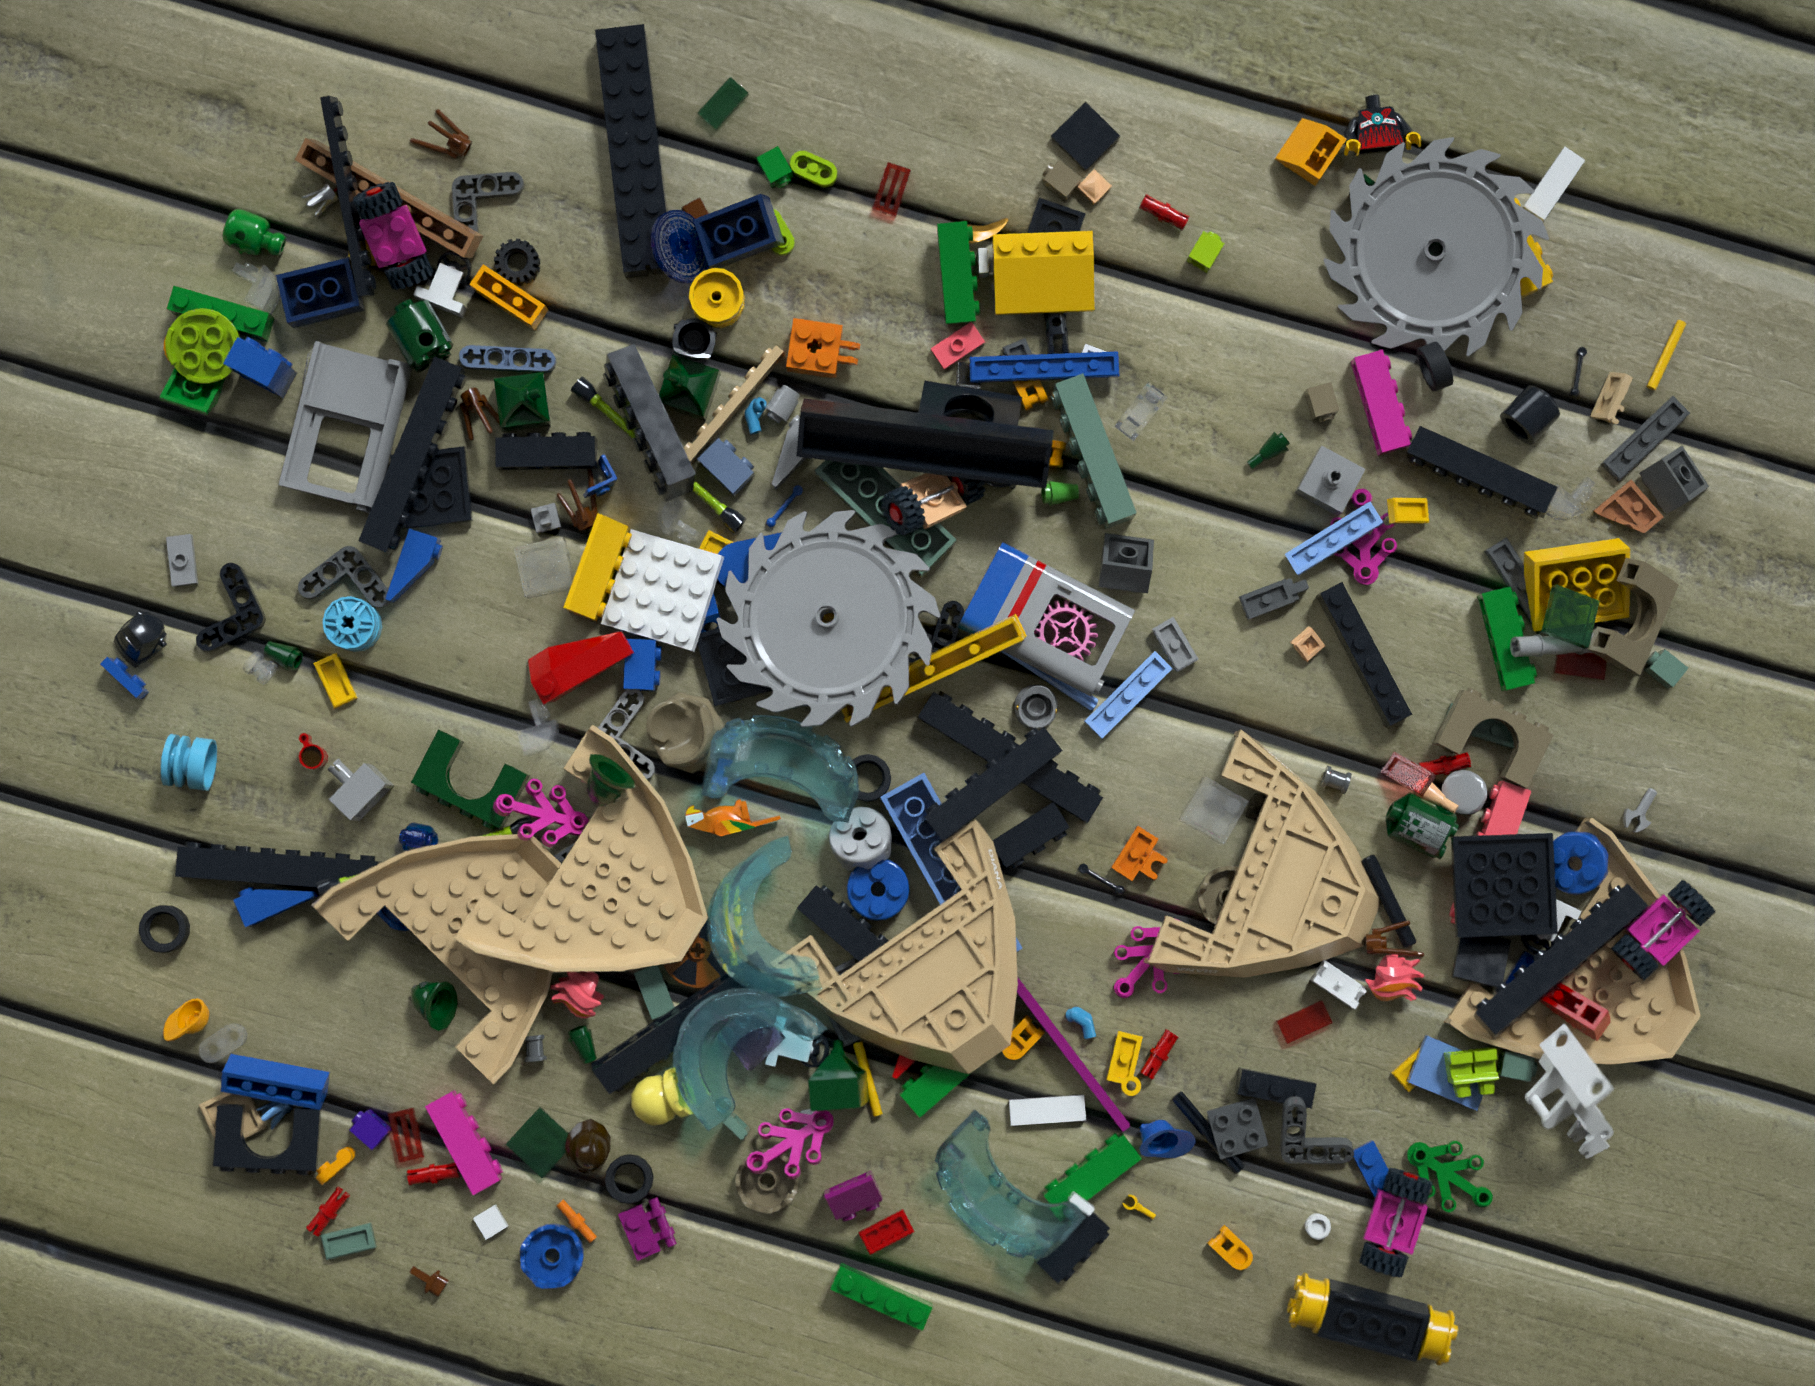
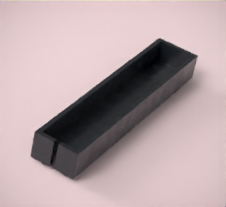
M644 24L595 30L623 273L626 278L648 276L646 269L648 265H650L653 275L675 273V270L671 268V264L669 265L666 260L669 263L672 262L674 267V262L671 261L673 260L671 235H669L670 231H668L670 230L669 223L666 224L663 231L661 230L664 223L668 221V210L646 29ZM664 237H665V244H668V245L662 246V248H663V252H662L660 246H661V245H664V240H663V239H664Z
M804 398L800 410L796 456L1046 489L1054 430Z

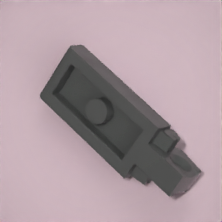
M1291 578L1283 579L1241 595L1238 598L1245 616L1249 620L1294 603L1299 599L1297 593L1309 589L1306 579L1294 584Z

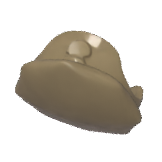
M678 692L655 706L649 713L646 721L648 738L665 765L694 773L719 756L724 723L709 699Z

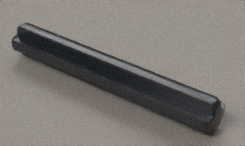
M1373 854L1365 857L1362 863L1392 925L1407 921L1376 856ZM1409 925L1395 930L1404 948L1410 947L1417 942Z
M1182 1091L1175 1094L1172 1101L1218 1154L1209 1122ZM1236 1155L1222 1159L1234 1174L1239 1173L1245 1167Z

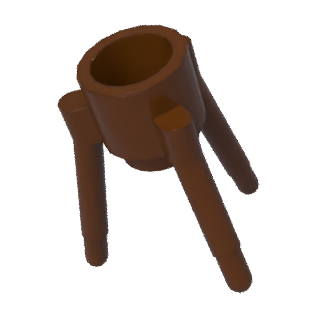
M439 109L435 110L436 114L455 133L450 134L432 121H428V125L449 139L446 145L450 149L422 140L410 139L411 143L447 154L454 159L457 156L464 158L472 145V141L469 140L470 136L463 133Z
M478 388L468 389L460 395L463 403L459 406L463 412L470 441H473L474 437L468 411L472 414L478 413L489 434L493 430L482 411L484 406L500 425L499 415L489 404L485 395L480 394Z
M588 469V484L590 488L594 486L592 470ZM568 480L567 483L578 509L575 511V514L561 493H558L557 497L570 516L574 527L578 526L579 531L592 528L598 514L596 495L590 496L592 511H590L589 507L583 508L572 480Z
M1408 920L1383 928L1372 929V934L1366 935L1367 954L1384 953L1417 957L1424 956L1423 952L1387 948L1386 936H1381L1383 933L1410 925Z

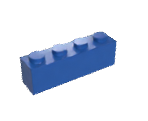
M230 1054L222 1071L221 1092L321 1110L328 1093L330 1072Z

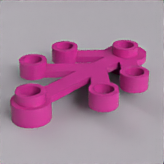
M1357 489L1352 495V502L1357 509L1368 502L1372 503L1373 500L1371 493L1366 489ZM1360 494L1366 495V500L1363 503L1357 501V497ZM1385 513L1381 516L1382 521H1384L1386 517H1389L1388 513ZM1333 518L1331 520L1330 526L1333 525L1336 521L1341 520L1342 518ZM1382 524L1374 529L1370 535L1368 533L1352 543L1360 550V560L1347 551V546L1344 548L1343 553L1334 554L1337 557L1343 558L1354 568V577L1360 584L1370 585L1374 583L1379 576L1378 566L1390 553H1394L1397 550V542L1392 538H1386L1382 542V549L1372 559L1370 557V549L1395 524ZM1388 541L1394 543L1392 550H1386L1385 544ZM1364 568H1369L1371 571L1367 577L1362 576L1361 572Z
M531 779L526 784L525 789L529 795H532L539 807L516 802L508 794L500 795L493 804L494 811L500 816H508L511 812H516L538 818L532 824H523L519 828L518 837L523 841L530 840L535 833L552 823L563 825L555 831L548 830L544 833L541 840L546 847H553L559 839L568 834L579 836L589 822L584 813L574 811L565 798L566 790L561 785H555L549 792L550 799L557 802L564 814L557 813L541 791L542 783L538 779ZM530 784H534L537 790H533ZM554 791H559L561 797L556 796ZM503 800L507 801L510 806H505ZM574 819L578 820L581 825H576ZM523 829L528 830L530 835H525ZM547 835L553 838V842L547 839Z
M1135 926L1131 929L1130 936L1135 941H1141L1145 937H1157L1160 927L1143 928ZM1141 929L1143 932L1142 937L1135 938L1133 935L1134 930ZM1118 945L1114 949V955L1119 960H1125L1128 957L1144 956L1126 978L1122 977L1115 981L1114 992L1116 995L1127 998L1133 994L1135 982L1150 966L1143 962L1145 958H1149L1153 945L1133 947ZM1119 948H1125L1126 955L1124 957L1117 955ZM1153 967L1154 980L1152 982V989L1157 993H1163L1167 989L1164 972ZM1157 981H1163L1164 988L1162 990L1155 988ZM1122 983H1127L1129 986V990L1125 993L1120 991Z
M789 1108L781 1110L779 1113L781 1123L783 1125H791L793 1122L805 1124L806 1126L800 1130L772 1126L768 1122L761 1123L758 1127V1133L761 1138L770 1139L771 1137H778L785 1140L765 1153L759 1151L752 1152L747 1157L749 1170L754 1174L763 1173L767 1169L769 1162L792 1148L789 1163L785 1166V1173L790 1179L798 1178L801 1173L799 1162L804 1140L812 1134L811 1149L806 1152V1159L811 1165L819 1164L822 1160L820 1149L823 1136L831 1131L834 1125L833 1116L827 1110L814 1111L811 1115L793 1112ZM785 1114H791V1118L789 1120H784L783 1116ZM821 1119L826 1121L823 1126L817 1125V1122ZM765 1127L770 1128V1132L767 1134L762 1133V1129ZM812 1153L818 1154V1158L815 1160H811L809 1157ZM756 1161H761L762 1166L759 1168H755L754 1163ZM791 1167L797 1168L794 1174L788 1173V1170Z

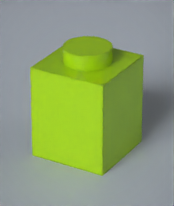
M1203 231L1186 261L1208 273L1225 243L1221 241L1222 238L1219 235L1210 231L1208 233Z

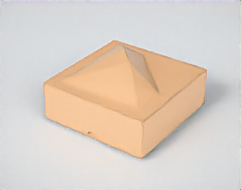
M1094 169L1077 186V189L1095 205L1111 189L1112 185Z
M1309 626L1290 642L1306 662L1325 647L1319 636Z

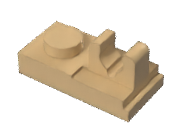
M1609 372L1590 417L1605 420L1611 424H1618L1619 420L1615 418L1617 411H1624V406L1621 405V402L1628 392L1633 378L1625 373Z

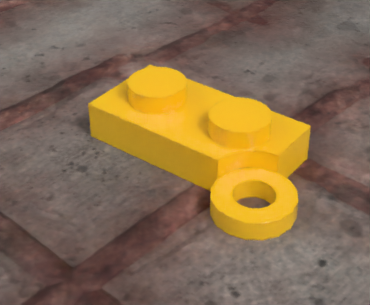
M1117 1031L1106 1080L1121 1083L1122 1091L1128 1096H1134L1141 1090L1140 1080L1134 1076L1143 1037ZM1129 1081H1133L1136 1084L1135 1089L1132 1091L1126 1087Z

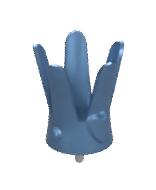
M272 1101L256 1109V1111L262 1110L263 1116L261 1119L263 1121L277 1114L271 1121V1130H273L286 1113H290L294 1107L290 1104Z

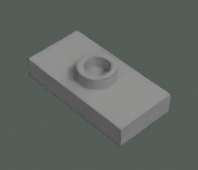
M186 534L166 537L171 585L177 587L198 584L193 535Z
M1174 617L1152 629L1153 634L1176 672L1199 660Z

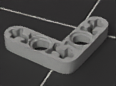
M627 689L604 718L598 729L607 733L608 729H605L604 726L608 724L611 729L618 731L616 736L612 732L609 736L614 738L621 748L626 747L630 750L632 762L637 754L640 758L636 761L643 765L646 762L649 764L648 769L650 773L648 775L643 773L644 777L648 780L655 773L654 763L620 738L642 708L645 700L640 690ZM637 693L639 703L637 705L632 704L628 710L633 711L629 716L625 710L618 707L621 703L626 707L629 703L627 696ZM617 712L625 716V723L620 727L614 726L611 722L612 716Z

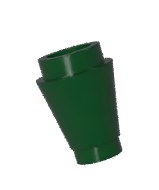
M269 641L264 648V655L286 670H297L303 660V653L297 647Z
M581 1025L568 1032V1041L583 1064L596 1060L597 1056L591 1029H588L586 1025Z

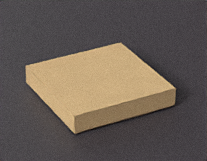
M224 1092L199 1104L214 1139L217 1105L219 1103L245 1104L244 1138L267 1128L265 1122L261 1119L260 1111H256L258 1107L253 1097Z

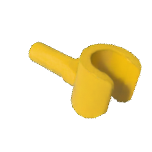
M1128 1195L1135 1200V1204L1133 1207H1129L1123 1203L1126 1209L1140 1211L1152 1220L1155 1218L1156 1214L1138 1203L1135 1195Z

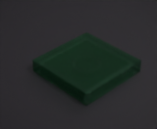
M1553 585L1541 633L1583 649L1589 648L1600 601L1560 585Z
M540 1106L506 1145L534 1172L543 1178L566 1153L565 1144L569 1132Z

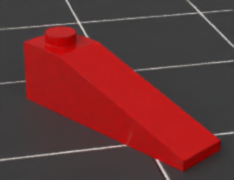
M622 631L547 647L528 659L531 684L543 705L553 703L632 655L634 651Z

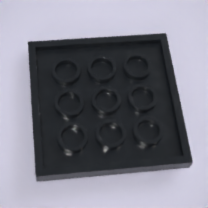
M1553 833L1454 836L1451 838L1456 937L1558 934Z

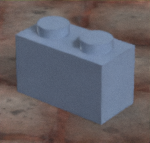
M718 438L698 458V461L735 496L755 476L752 471L754 466L745 457L740 459L734 453L737 449L728 440L722 442Z

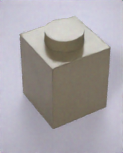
M1060 160L1055 165L1050 163L1042 174L1044 176L1042 185L1064 202L1073 194L1082 180L1078 174Z
M1329 382L1307 388L1304 394L1312 421L1319 419L1320 423L1334 419V415L1339 411L1332 383Z

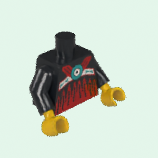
M1379 95L1365 97L1366 109L1359 110L1356 116L1350 119L1344 132V137L1346 138L1345 156H1348L1349 151H1354L1356 156L1391 151L1404 141L1406 142L1407 150H1411V143L1421 147L1420 134L1413 132L1410 125L1400 113L1395 112L1392 106L1381 107Z

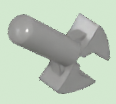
M1648 788L1636 810H1624V828H1628L1631 820L1637 816L1638 825L1633 830V833L1642 831L1651 824L1650 821L1646 820L1645 813L1657 794L1656 790Z

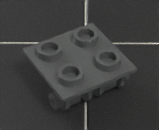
M1255 1097L1207 1111V1119L1211 1125L1220 1159L1269 1146Z

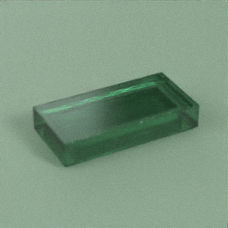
M729 77L697 113L712 128L717 130L746 99L749 93L732 77Z

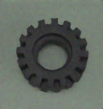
M517 238L516 241H512V239L507 240L508 243L506 244L503 242L500 245V250H496L495 253L497 255L494 257V266L498 274L514 285L523 286V283H531L530 280L537 277L536 273L540 271L539 264H541L535 248L529 242L521 241V239ZM519 253L526 257L527 263L523 270L513 271L508 267V260L513 254Z

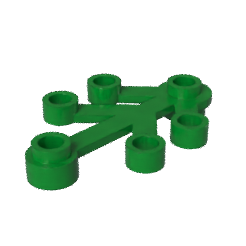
M1452 1140L1448 1144L1429 1147L1423 1142H1415L1407 1150V1159L1413 1166L1417 1167L1418 1175L1422 1178L1429 1180L1427 1166L1436 1172L1441 1195L1440 1207L1442 1210L1452 1212L1456 1209V1201L1451 1196L1448 1180L1471 1195V1200L1475 1205L1487 1207L1491 1204L1493 1195L1488 1188L1483 1186L1476 1187L1454 1172L1470 1168L1480 1170L1484 1166V1160L1481 1156L1473 1154L1466 1159L1440 1163L1433 1157L1445 1154L1459 1156L1463 1152L1462 1144ZM1456 1143L1459 1146V1150L1453 1153L1451 1146ZM1419 1150H1422L1424 1152V1157L1418 1160L1416 1158V1153ZM1474 1158L1480 1160V1164L1477 1167L1472 1166ZM1432 1185L1428 1198L1433 1197L1435 1194L1434 1185ZM1481 1193H1486L1487 1199L1484 1202L1479 1200ZM1446 1200L1452 1201V1207L1449 1209L1444 1207Z

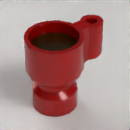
M306 733L300 734L299 741L304 746L299 753V760L302 766L314 770L325 766L328 761L327 752L321 746L312 743L311 735Z

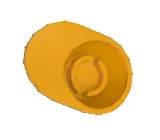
M199 998L191 999L169 1015L164 1025V1039L171 1042L184 1034H194L202 1031L208 1024L210 1016L209 1009L204 1001Z

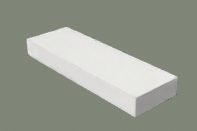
M1564 147L1523 208L1544 221L1585 160Z
M1084 1095L1009 1100L1011 1126L1086 1120Z

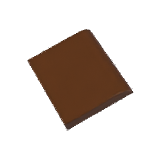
M700 197L681 207L689 223L691 222L694 226L693 219L709 214Z

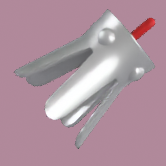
M328 184L321 190L302 197L306 198L317 194L307 201V206H313L326 199L316 212V217H319L328 206L339 200L334 193L337 191V187L332 190Z

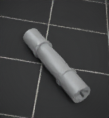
M1577 632L1575 635L1542 636L1537 634L1534 636L1513 637L1510 642V651L1514 657H1541L1543 654L1560 655L1576 653L1582 655L1584 653H1593L1588 650V646L1594 633Z

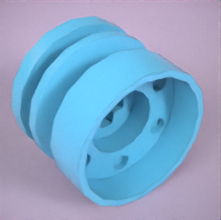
M352 596L341 597L332 602L325 610L322 620L323 631L328 640L338 647L353 652L365 651L372 647L380 638L382 631V620L377 609L368 602ZM348 618L354 620L352 622L353 628L346 627L348 625L346 621Z
M170 734L165 742L161 757L162 784L166 786L175 784V787H183L187 779L189 789L208 791L216 771V741L214 739L196 737L191 746L189 736H182L180 738L179 735Z

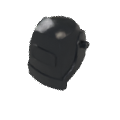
M698 318L681 320L678 324H674L673 329L675 331L672 337V346L675 354L679 357L695 361H703L710 358L714 350L715 338L717 337V332L714 331L712 325H708L705 321Z
M138 611L134 617L121 627L114 637V643L121 656L136 668L153 658L162 648L167 646L165 642L167 633L165 632L162 620L151 615L150 612Z

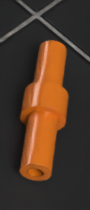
M564 1199L556 1206L569 1220L568 1224L574 1230L577 1229L589 1243L597 1237L585 1224L584 1217L580 1213L577 1214Z

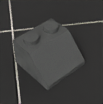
M1683 446L1678 447L1639 473L1644 485L1651 490L1656 498L1657 505L1664 510L1666 515L1709 487Z
M1105 533L1099 573V587L1148 594L1153 568L1154 540Z

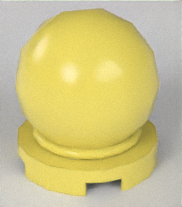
M674 1067L665 1071L664 1076L646 1077L636 1085L631 1095V1107L636 1116L644 1123L652 1126L662 1125L674 1119L675 1115L682 1118L694 1114V1111L691 1109V1106L695 1105L694 1092L690 1081L685 1082L680 1075L684 1072L681 1068Z

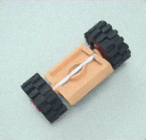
M924 473L902 483L899 488L884 495L882 498L883 504H881L882 509L885 510L883 515L887 516V524L891 523V529L896 530L898 535L908 534L921 526L927 529L963 512L967 505L980 500L984 496L985 488L983 485H985V481Z

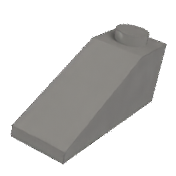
M799 415L795 416L788 424L790 429L787 431L772 481V486L776 490L806 459L805 457L796 456Z

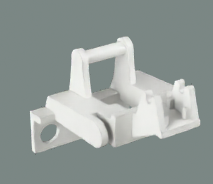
M1563 1024L1540 1044L1544 1054L1539 1062L1547 1073L1527 1092L1525 1100L1535 1108L1542 1118L1543 1126L1547 1129L1553 1128L1559 1122L1574 1114L1577 1120L1567 1132V1135L1574 1142L1583 1138L1586 1139L1578 1151L1588 1159L1610 1147L1606 1140L1612 1136L1613 1129L1604 1119V1115L1596 1104L1614 1089L1569 1028ZM1562 1035H1567V1042L1563 1046L1557 1047V1039ZM1596 1083H1602V1091L1593 1095L1591 1093L1592 1087ZM1559 1088L1564 1096L1548 1111L1541 1099Z

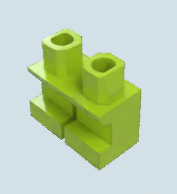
M1486 1047L1444 1053L1448 1083L1453 1084L1456 1097L1471 1096L1470 1083L1475 1082L1478 1083L1479 1094H1494V1080H1499L1495 1061L1497 1059V1049Z

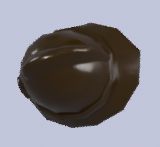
M588 1119L577 1123L568 1133L565 1149L566 1156L572 1167L585 1174L597 1170L606 1162L611 1150V1141L604 1125L593 1119Z

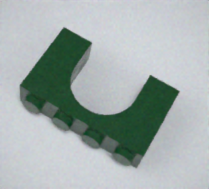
M438 729L411 781L412 784L416 785L415 791L427 797L430 793L439 797L437 802L450 808L453 804L461 808L460 814L470 819H473L474 816L482 819L481 824L495 831L496 827L503 829L510 814L508 816L498 815L494 811L493 804L502 794L512 796L517 802L530 775L509 764H504L492 789L486 795L477 799H466L454 790L450 781L452 764L464 741ZM503 800L505 806H510L507 801Z

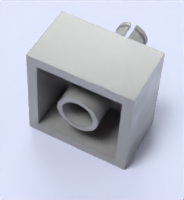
M1321 446L1314 455L1295 494L1339 516L1345 509L1365 469Z
M340 759L333 763L335 766L331 765L328 768V771L343 784L329 800L352 821H360L394 786L372 764L364 763L354 774Z

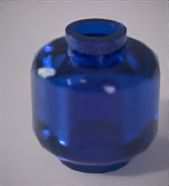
M416 822L408 824L399 835V842L402 844L404 852L436 845L439 840L438 834L432 826Z

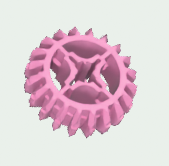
M1056 600L1054 602L1055 609H1052L1048 604L1046 608L1048 613L1043 614L1042 621L1040 620L1037 625L1039 629L1036 628L1034 634H1038L1037 638L1046 642L1044 626L1047 623L1055 633V638L1050 645L1057 648L1062 643H1068L1077 649L1068 654L1083 661L1082 652L1086 656L1091 654L1086 647L1094 648L1096 646V643L1090 641V638H1097L1098 634L1090 632V630L1095 629L1097 624L1088 623L1094 616L1090 614L1084 617L1083 614L1086 610L1082 608L1080 612L1077 611L1078 606L1073 604L1072 608H1069L1068 600L1064 601V607H1060L1059 601ZM1061 613L1073 615V618L1065 624L1057 620L1055 621L1051 617ZM1079 621L1084 628L1085 636L1083 643L1074 635V627ZM1070 624H1073L1069 629L1070 632L1068 633L1071 634V637L1069 639L1067 637H1064L1063 639H1060L1058 643H1056L1057 639L1059 638L1058 635L1060 634V632H1058V629L1061 628L1062 630H1064L1065 628H1068Z

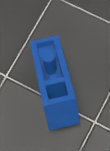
M409 529L385 598L386 600L395 603L434 564L435 559L440 558L443 545H440L441 540L439 538Z
M253 887L240 891V897L233 901L244 926L251 927L314 899L319 894L317 891L254 890Z

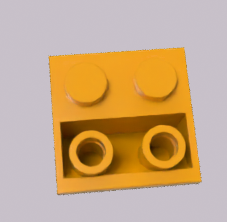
M1302 118L1275 157V160L1316 186L1342 148L1346 138L1327 125Z

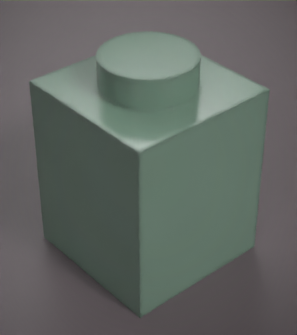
M1664 649L1659 652L1654 651L1646 661L1648 665L1644 669L1645 672L1668 689L1676 685L1688 670V667Z
M1500 1050L1497 1073L1500 1076L1531 1082V1077H1535L1537 1072V1062H1534V1057Z

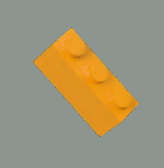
M484 264L469 284L475 292L534 331L548 312L547 307Z

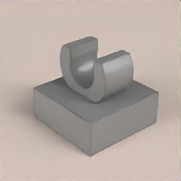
M555 503L531 509L537 534L562 528Z

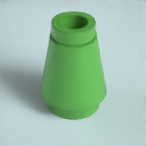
M1048 481L1046 489L1041 488L1042 502L1044 504L1048 503L1051 506L1078 499V485Z

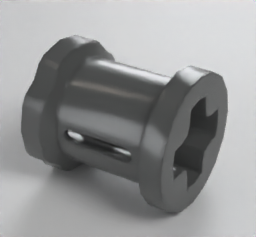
M1327 766L1321 780V787L1325 788L1328 786L1345 794L1349 787L1352 773H1341L1332 770L1331 766Z
M544 1035L526 1036L524 1040L526 1047L524 1062L547 1060L543 1050Z

